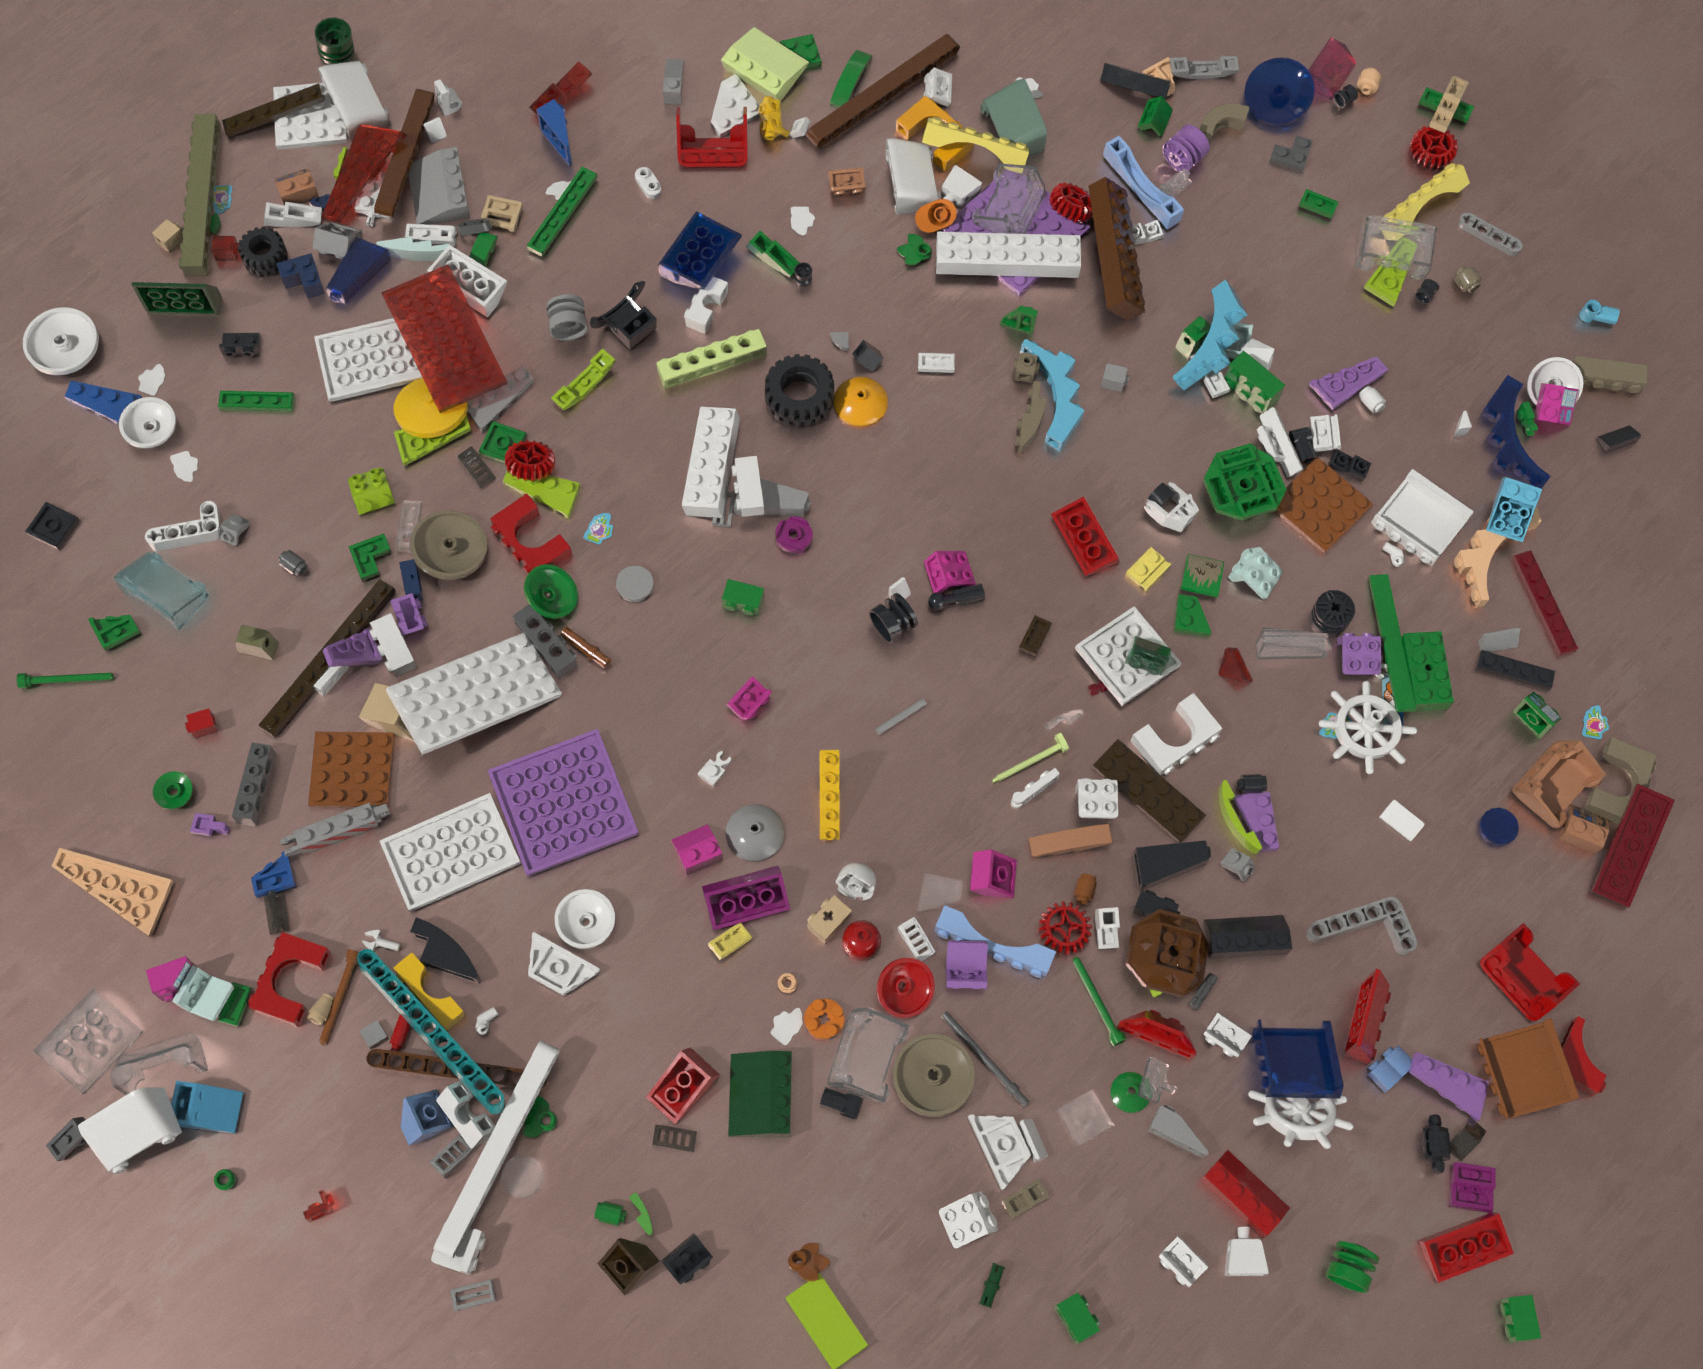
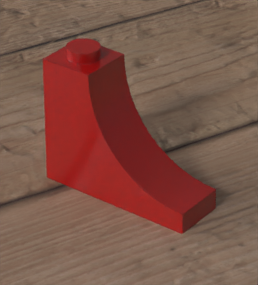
M1577 1016L1571 1020L1562 1039L1561 1047L1575 1087L1590 1096L1602 1093L1606 1086L1604 1080L1607 1075L1597 1069L1587 1056L1582 1040L1585 1019Z

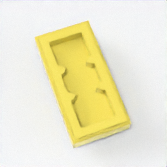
M739 923L710 941L708 946L718 959L721 960L752 940V936L743 924Z

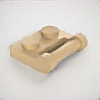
M488 195L480 219L488 218L489 215L511 219L510 222L489 218L492 226L509 229V232L515 233L523 203Z

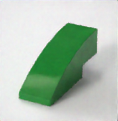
M761 230L746 246L762 261L788 277L794 273L796 265L800 263L776 240L772 241Z

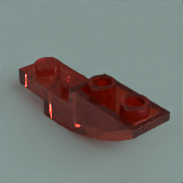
M578 61L556 85L552 83L529 108L537 115V109L553 99L558 104L565 106L582 91L581 86L592 75L591 71Z

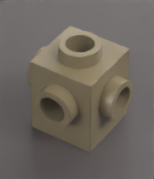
M1019 352V357L1014 359L1013 370H1016V381L1033 383L1034 373L1038 374L1040 364L1036 362L1037 355Z

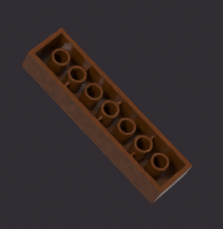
M1104 177L1088 187L1107 309L1128 321L1145 313V300L1142 295L1143 286L1140 282V269L1137 264L1138 255L1135 251V238L1132 232L1133 224L1130 220V207L1127 201L1128 193L1125 188Z

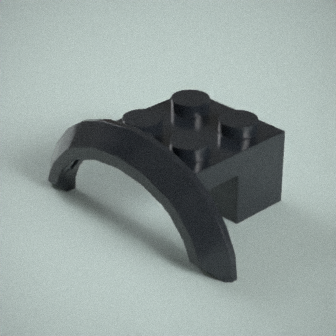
M645 281L636 282L629 293L607 313L599 317L593 316L590 320V326L596 329L606 325L629 350L657 328V318L645 306L640 308L634 302L642 292Z

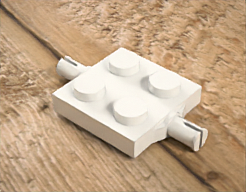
M385 172L379 173L377 181L362 178L354 209L355 212L368 216L366 225H370V227H373L375 218H391L374 213L375 202L384 180Z

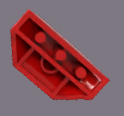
M1145 1010L1121 1020L1117 1025V1029H1120V1031L1191 1060L1196 1056V1049L1185 1026L1181 1025L1177 1019L1162 1017L1161 1013L1155 1010Z

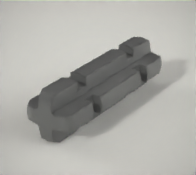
M1212 973L1207 975L1205 981H1203V984L1195 993V997L1190 1001L1189 1005L1196 1010L1200 1008L1203 1003L1202 1001L1206 999L1213 988L1212 986L1217 982L1218 977Z

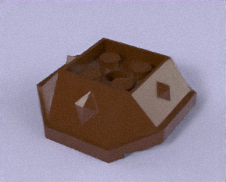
M1158 909L1132 926L1125 965L1133 972L1144 988L1177 997H1184L1203 984L1209 944L1197 919ZM1169 948L1174 951V957L1169 953Z

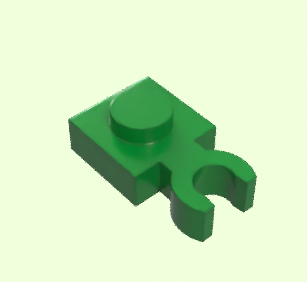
M1523 402L1517 410V418L1521 421L1522 427H1525L1526 435L1533 436L1535 435L1534 431H1538L1537 424L1534 422L1535 416L1530 402Z

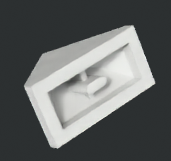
M1253 338L1250 339L1241 350L1248 353L1269 371L1275 349Z

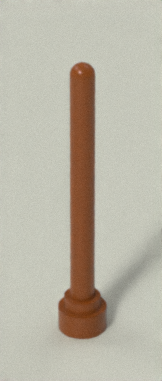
M347 950L345 956L347 958V965L319 1039L321 1045H325L329 1039L354 967L358 965V951Z

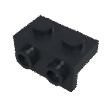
M693 1233L663 1258L661 1262L681 1285L682 1283L689 1282L693 1278L694 1273L699 1269L708 1266L713 1256Z

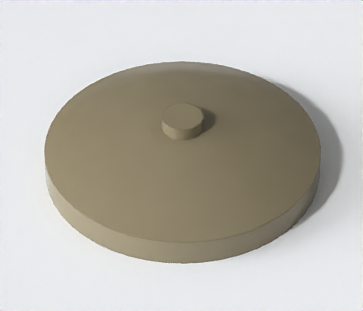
M453 510L437 511L424 517L415 526L411 535V553L416 564L427 574L445 580L460 579L474 573L482 565L487 553V537L481 525L471 516Z
M925 1034L912 1039L900 1050L894 1063L893 1084L898 1097L910 1110L923 1116L940 1117L955 1112L967 1101L974 1086L975 1070L969 1053L959 1042L945 1035Z

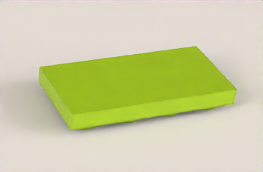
M820 1273L818 1274L817 1281H808L785 1297L831 1369H837L868 1346Z

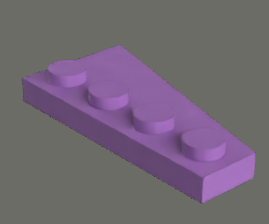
M1419 1052L1414 1053L1409 1073L1428 1087L1434 1088L1443 1098L1449 1099L1456 1104L1455 1106L1458 1109L1471 1115L1470 1117L1473 1120L1480 1121L1489 1082Z

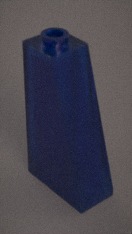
M356 237L326 287L329 298L334 302L346 304L390 262L391 257L388 249Z

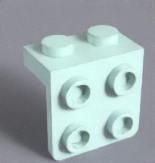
M1261 547L1250 548L1242 552L1241 558L1233 566L1228 578L1232 582L1245 581L1262 599H1265L1281 577L1283 570Z
M192 966L172 1002L190 1013L215 1021L234 989V985L213 977L196 966Z

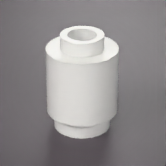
M1367 386L1359 394L1361 401L1372 413H1379L1386 406V400L1371 386Z

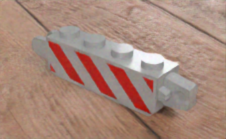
M370 803L297 829L293 831L294 834L280 840L281 845L297 842L296 846L286 849L284 854L286 857L301 852L302 854H309L376 829L379 826L378 823L382 821L381 818L390 815L387 804L376 806V804L370 805Z

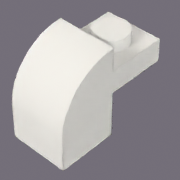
M1118 907L1101 908L1095 911L1098 949L1119 948L1117 928L1120 927Z

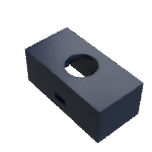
M414 559L399 562L405 595L413 593L414 598L418 597L419 601H423L416 562Z

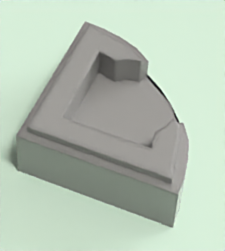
M830 332L832 342L840 347L841 350L848 351L849 333Z

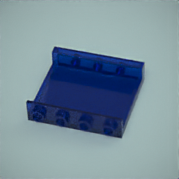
M1258 1019L1256 1028H1253V1040L1257 1042L1255 1053L1260 1059L1258 1061V1071L1262 1072L1261 1088L1265 1089L1266 1097L1341 1098L1344 1084L1331 1021H1322L1320 1029L1262 1028L1261 1019Z

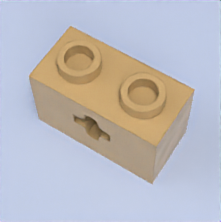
M835 895L831 899L827 898L821 904L822 909L818 913L814 912L807 920V929L824 944L852 916V910ZM825 916H832V921L829 919L825 921Z

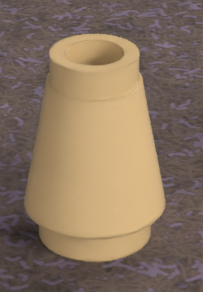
M323 993L308 1011L309 1015L307 1018L315 1024L322 1025L323 1022L327 1021L334 998L329 994Z

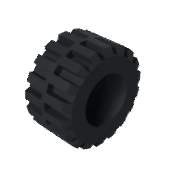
M255 227L253 231L248 230L247 235L243 234V240H239L238 247L240 257L246 269L253 275L256 273L260 277L261 275L268 277L269 274H276L278 270L277 263L288 260V252L282 237L277 231H273L272 228L266 229V227H261V229H258V227ZM261 249H270L266 254L256 255Z

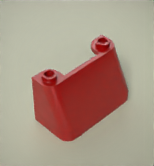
M1523 923L1481 959L1480 965L1483 971L1529 1020L1537 1021L1561 1003L1580 983L1570 973L1562 972L1556 976L1529 947L1534 940V935Z

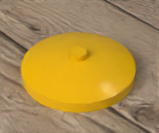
M431 376L415 380L406 385L397 395L393 411L396 421L403 431L415 437L433 438L447 434L460 425L468 411V400L464 389L456 381L447 377Z

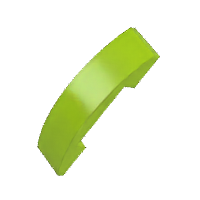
M602 348L590 360L591 364L567 387L563 386L551 397V400L564 411L572 407L598 385L616 360Z
M1223 780L1219 786V803L1223 818L1239 843L1253 854H1259L1263 847L1254 831L1245 832L1231 805L1235 795L1227 780Z

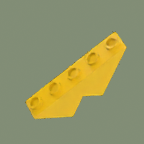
M820 750V840H840L839 750Z

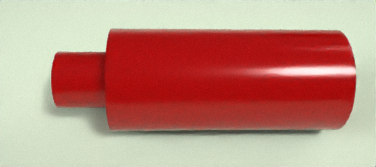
M399 1014L389 1042L392 1045L390 1051L399 1052L400 1048H404L411 1025L401 1014Z

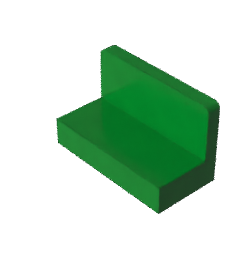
M1162 96L1148 99L1137 127L1141 131L1152 128L1158 136H1163L1173 111L1172 107Z

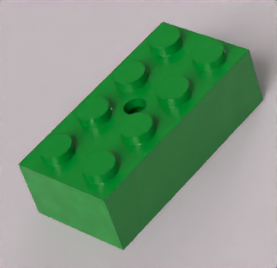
M1442 631L1404 633L1402 642L1416 703V710L1411 712L1448 710L1454 703Z

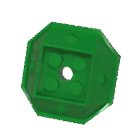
M1251 443L1216 453L1203 479L1216 513L1241 521L1276 511L1287 490L1273 457L1257 449Z

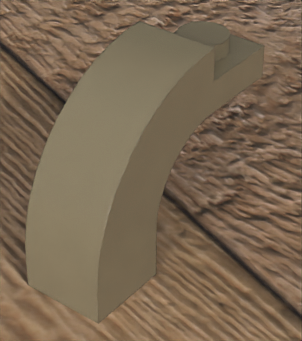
M1224 104L1209 111L1203 118L1199 129L1206 136L1209 145L1212 135L1218 129L1228 127L1243 131L1249 106Z

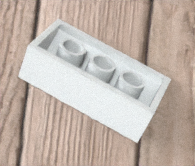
M448 245L427 270L430 282L486 317L498 306L507 284V280L451 245Z

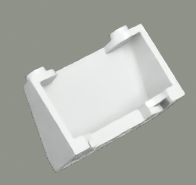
M352 61L324 65L318 68L321 81L334 102L342 123L347 129L346 132L350 140L389 125L387 118L390 115L386 107H382L366 75L368 70L364 63Z
M897 138L886 139L885 157L886 162L890 165L896 201V215L915 213L923 205L941 199L940 192L936 190L931 158L933 157L932 148H929L928 144Z
M145 1087L134 1090L78 1125L81 1136L107 1171L114 1174L125 1171L126 1166L129 1164L128 1159L155 1143L169 1144L175 1140L177 1135L182 1133L164 1087Z

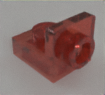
M324 1190L319 1191L323 1203L311 1204L307 1207L308 1210L303 1212L308 1222L311 1223L334 1212L332 1206L335 1203L330 1193L327 1194Z

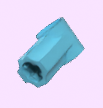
M1589 300L1579 312V317L1587 323L1595 320L1615 325L1620 310L1603 306L1596 300Z

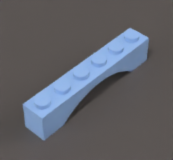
M1120 136L1107 142L1104 147L1103 157L1163 226L1169 229L1179 223L1184 212L1183 207L1174 197L1159 190L1147 178L1126 142Z
M946 905L943 907L934 930L939 937L944 939L986 941L988 943L987 954L992 955L993 959L999 962H1009L1012 967L1018 970L1026 969L1030 971L1031 975L1038 978L1046 977L1056 951L1040 944L1011 947L994 943L978 933L962 912Z

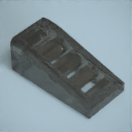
M472 446L457 456L461 466L480 488L496 478ZM476 461L478 462V463H476L475 465H473L472 467H469V466L472 465L474 462H476ZM481 467L483 468V469H481L480 471H478L477 473H474V472H475L476 470H478L479 468H481ZM484 473H487L485 477L479 480L480 476H482Z
M655 1124L652 1145L657 1148L694 1152L697 1131ZM661 1131L665 1132L663 1142H660ZM669 1133H673L672 1144L668 1143ZM678 1134H682L680 1145L676 1144ZM686 1135H690L688 1146H684Z

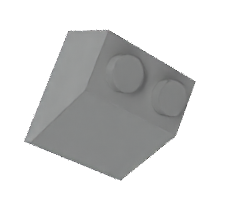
M328 221L315 228L312 249L319 250L321 254L330 253L335 255L336 258L346 259L353 255L363 230Z

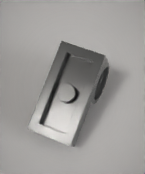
M84 1117L72 1118L47 1143L46 1146L56 1161H62L75 1147L87 1143L81 1136L78 1125L85 1121Z

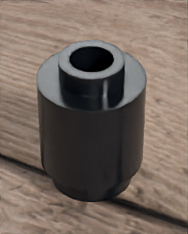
M1261 774L1241 775L1240 779L1237 780V788L1241 790L1242 794L1262 793V791L1267 790V778L1265 775L1261 776Z

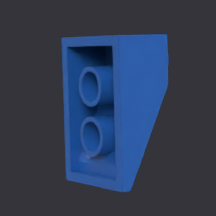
M553 99L537 109L540 130L565 162L571 166L572 160L566 127L567 120L564 115L566 111L561 104H558Z

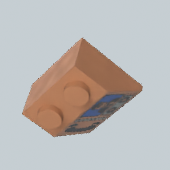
M308 168L275 178V183L284 205L285 202L302 204L311 201L315 197H319Z
M1570 804L1567 811V822L1562 826L1558 839L1596 854L1604 847L1609 832L1608 818Z

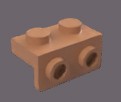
M863 167L828 171L830 193H835V196L844 195L846 191H852V194L862 193V190L866 189Z

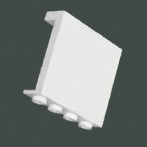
M1412 469L1378 514L1376 513L1371 524L1377 530L1387 534L1391 540L1404 546L1408 552L1417 555L1422 562L1432 566L1474 511Z

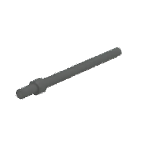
M946 1011L941 1016L945 1022L1007 1088L1006 1091L1009 1095L1014 1096L1023 1107L1028 1105L1030 1101L1021 1093L1020 1087L1015 1082L1012 1083Z

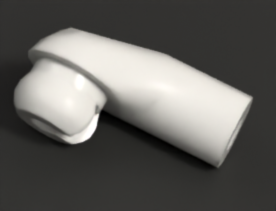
M1387 542L1382 550L1390 554L1394 566H1402L1404 563L1402 550Z

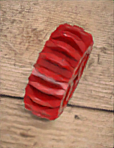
M1423 126L1421 130L1418 129L1411 139L1410 154H1413L1414 160L1418 159V164L1422 163L1424 167L1429 166L1430 170L1433 167L1437 170L1440 167L1445 168L1447 164L1452 163L1457 155L1458 140L1454 139L1455 135H1450V130L1443 133L1429 126Z
M1065 182L1063 184L1059 183L1053 188L1049 201L1053 210L1057 211L1058 215L1063 216L1068 221L1072 220L1074 223L1090 220L1093 213L1088 191H1084L1083 188L1072 185V183L1067 184Z
M520 440L519 444L513 443V446H510L508 451H506L505 465L508 473H511L512 477L517 476L518 480L524 479L525 482L527 480L533 482L537 479L540 481L541 478H547V475H551L555 467V456L552 449L548 445H543L542 442L537 443L535 440L533 442L528 440L523 442Z
M1064 901L1061 902V907L1054 903L1053 909L1048 907L1046 909L1047 913L1043 912L1041 915L1043 919L1039 920L1041 927L1038 928V932L1043 933L1040 939H1047L1044 945L1048 946L1051 944L1050 949L1052 950L1057 948L1058 955L1062 953V950H1065L1066 955H1069L1070 949L1074 954L1077 953V948L1083 950V944L1089 943L1087 937L1092 935L1088 931L1092 929V925L1086 924L1091 919L1090 917L1084 918L1086 910L1080 913V906L1077 905L1074 909L1072 908V902L1069 903L1068 907H1066ZM1061 915L1059 923L1049 926L1051 919ZM1068 915L1075 918L1078 922H1072ZM1063 924H1065L1067 928L1069 927L1067 934L1065 931H1063L1064 929H1061ZM1081 931V935L1077 940L1069 941L1070 934ZM1052 933L1059 935L1062 938V942L1057 940Z

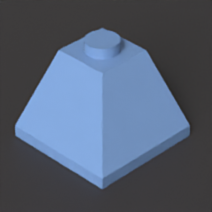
M437 1089L403 1099L401 1129L408 1145L424 1142L454 1126L436 1101L440 1096Z

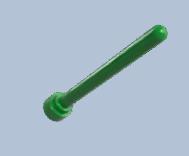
M111 672L31 676L27 673H18L17 686L19 689L32 686V684L112 680L114 675Z
M1075 957L1073 963L1110 1032L1109 1041L1113 1047L1125 1042L1127 1038L1124 1032L1116 1028L1081 959Z

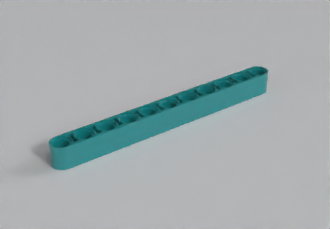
M371 949L360 951L357 960L364 975L405 1018L491 1114L502 1113L506 1106L502 1091ZM366 960H372L369 963H364ZM379 973H384L383 976H381V977H376L377 974H379ZM397 987L395 990L389 991V988ZM403 1001H409V1003L405 1005L401 1004ZM417 1014L422 1015L420 1018H413ZM430 1028L435 1029L433 1032H426ZM442 1042H447V1043H448V1044H447L446 1046H444V1047H440V1046H439V1044L442 1043ZM455 1056L461 1057V1058H460L459 1060H457V1061H452V1060H451V1059H452L453 1057H455ZM467 1071H474L471 1075H465ZM480 1085H486V1086H487V1087H486L485 1089H483V1090L477 1089ZM494 1099L500 1100L497 1104L490 1103Z

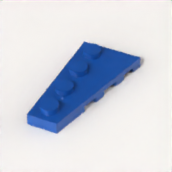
M70 381L65 394V398L68 401L85 409H90L116 424L119 423L123 410L133 401L142 398L138 394L76 381Z

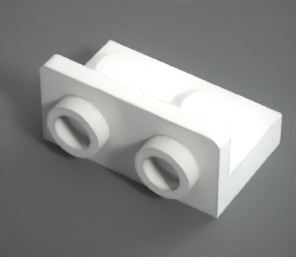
M933 68L930 73L926 74L924 79V96L939 104L949 106L951 103L952 74Z

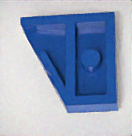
M284 851L281 853L282 856L275 862L268 863L262 871L251 877L256 898L296 886L290 858L285 856Z

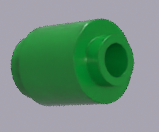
M607 1201L603 1203L598 1202L594 1219H598L602 1223L619 1226L620 1222L624 1223L627 1211L624 1210V1205Z

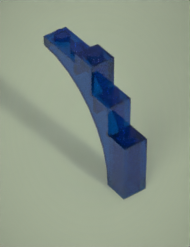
M1507 375L1481 413L1487 420L1496 423L1485 440L1501 449L1491 463V466L1505 475L1511 470L1517 476L1529 481L1533 486L1542 489L1550 475L1538 467L1528 456L1520 443L1515 428L1514 407L1523 384Z

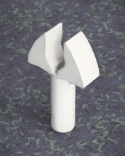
M372 930L365 933L366 936L374 937L376 941L369 943L362 940L364 945L374 952L375 948L379 946L395 951L401 949L400 943L382 939L380 937V930Z

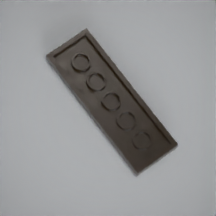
M1119 739L1092 766L1104 779L1117 780L1118 791L1178 843H1182L1206 817L1204 812Z

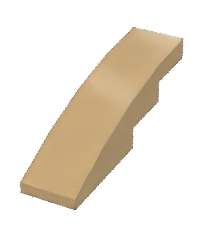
M1452 76L1429 127L1443 133L1446 132L1469 83L1468 81Z

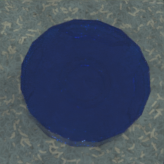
M1499 807L1486 811L1478 825L1482 838L1486 842L1498 847L1506 846L1513 842L1519 831L1518 821L1515 816L1507 809Z

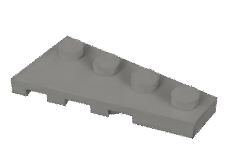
M521 366L467 399V413L482 433L491 422L498 418V415L504 409L511 405V402L516 397L518 398L534 382L533 377L524 366Z

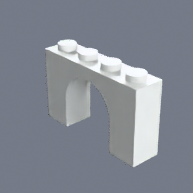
M1194 693L1178 703L1176 711L1191 730L1192 736L1189 743L1179 747L1167 745L1158 737L1149 724L1134 733L1130 740L1159 775L1163 773L1165 775L1169 774L1175 769L1174 766L1176 764L1185 763L1190 758L1189 755L1194 752L1198 754L1205 748V744L1208 742L1214 743L1220 738L1219 734L1222 727Z

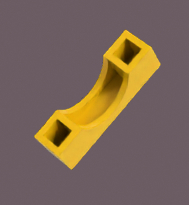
M412 952L393 967L398 979L402 983L405 982L407 984L408 990L416 998H419L422 1002L421 1004L431 1012L446 1031L450 1030L466 1016L451 996L437 999L425 993L423 984L428 971Z

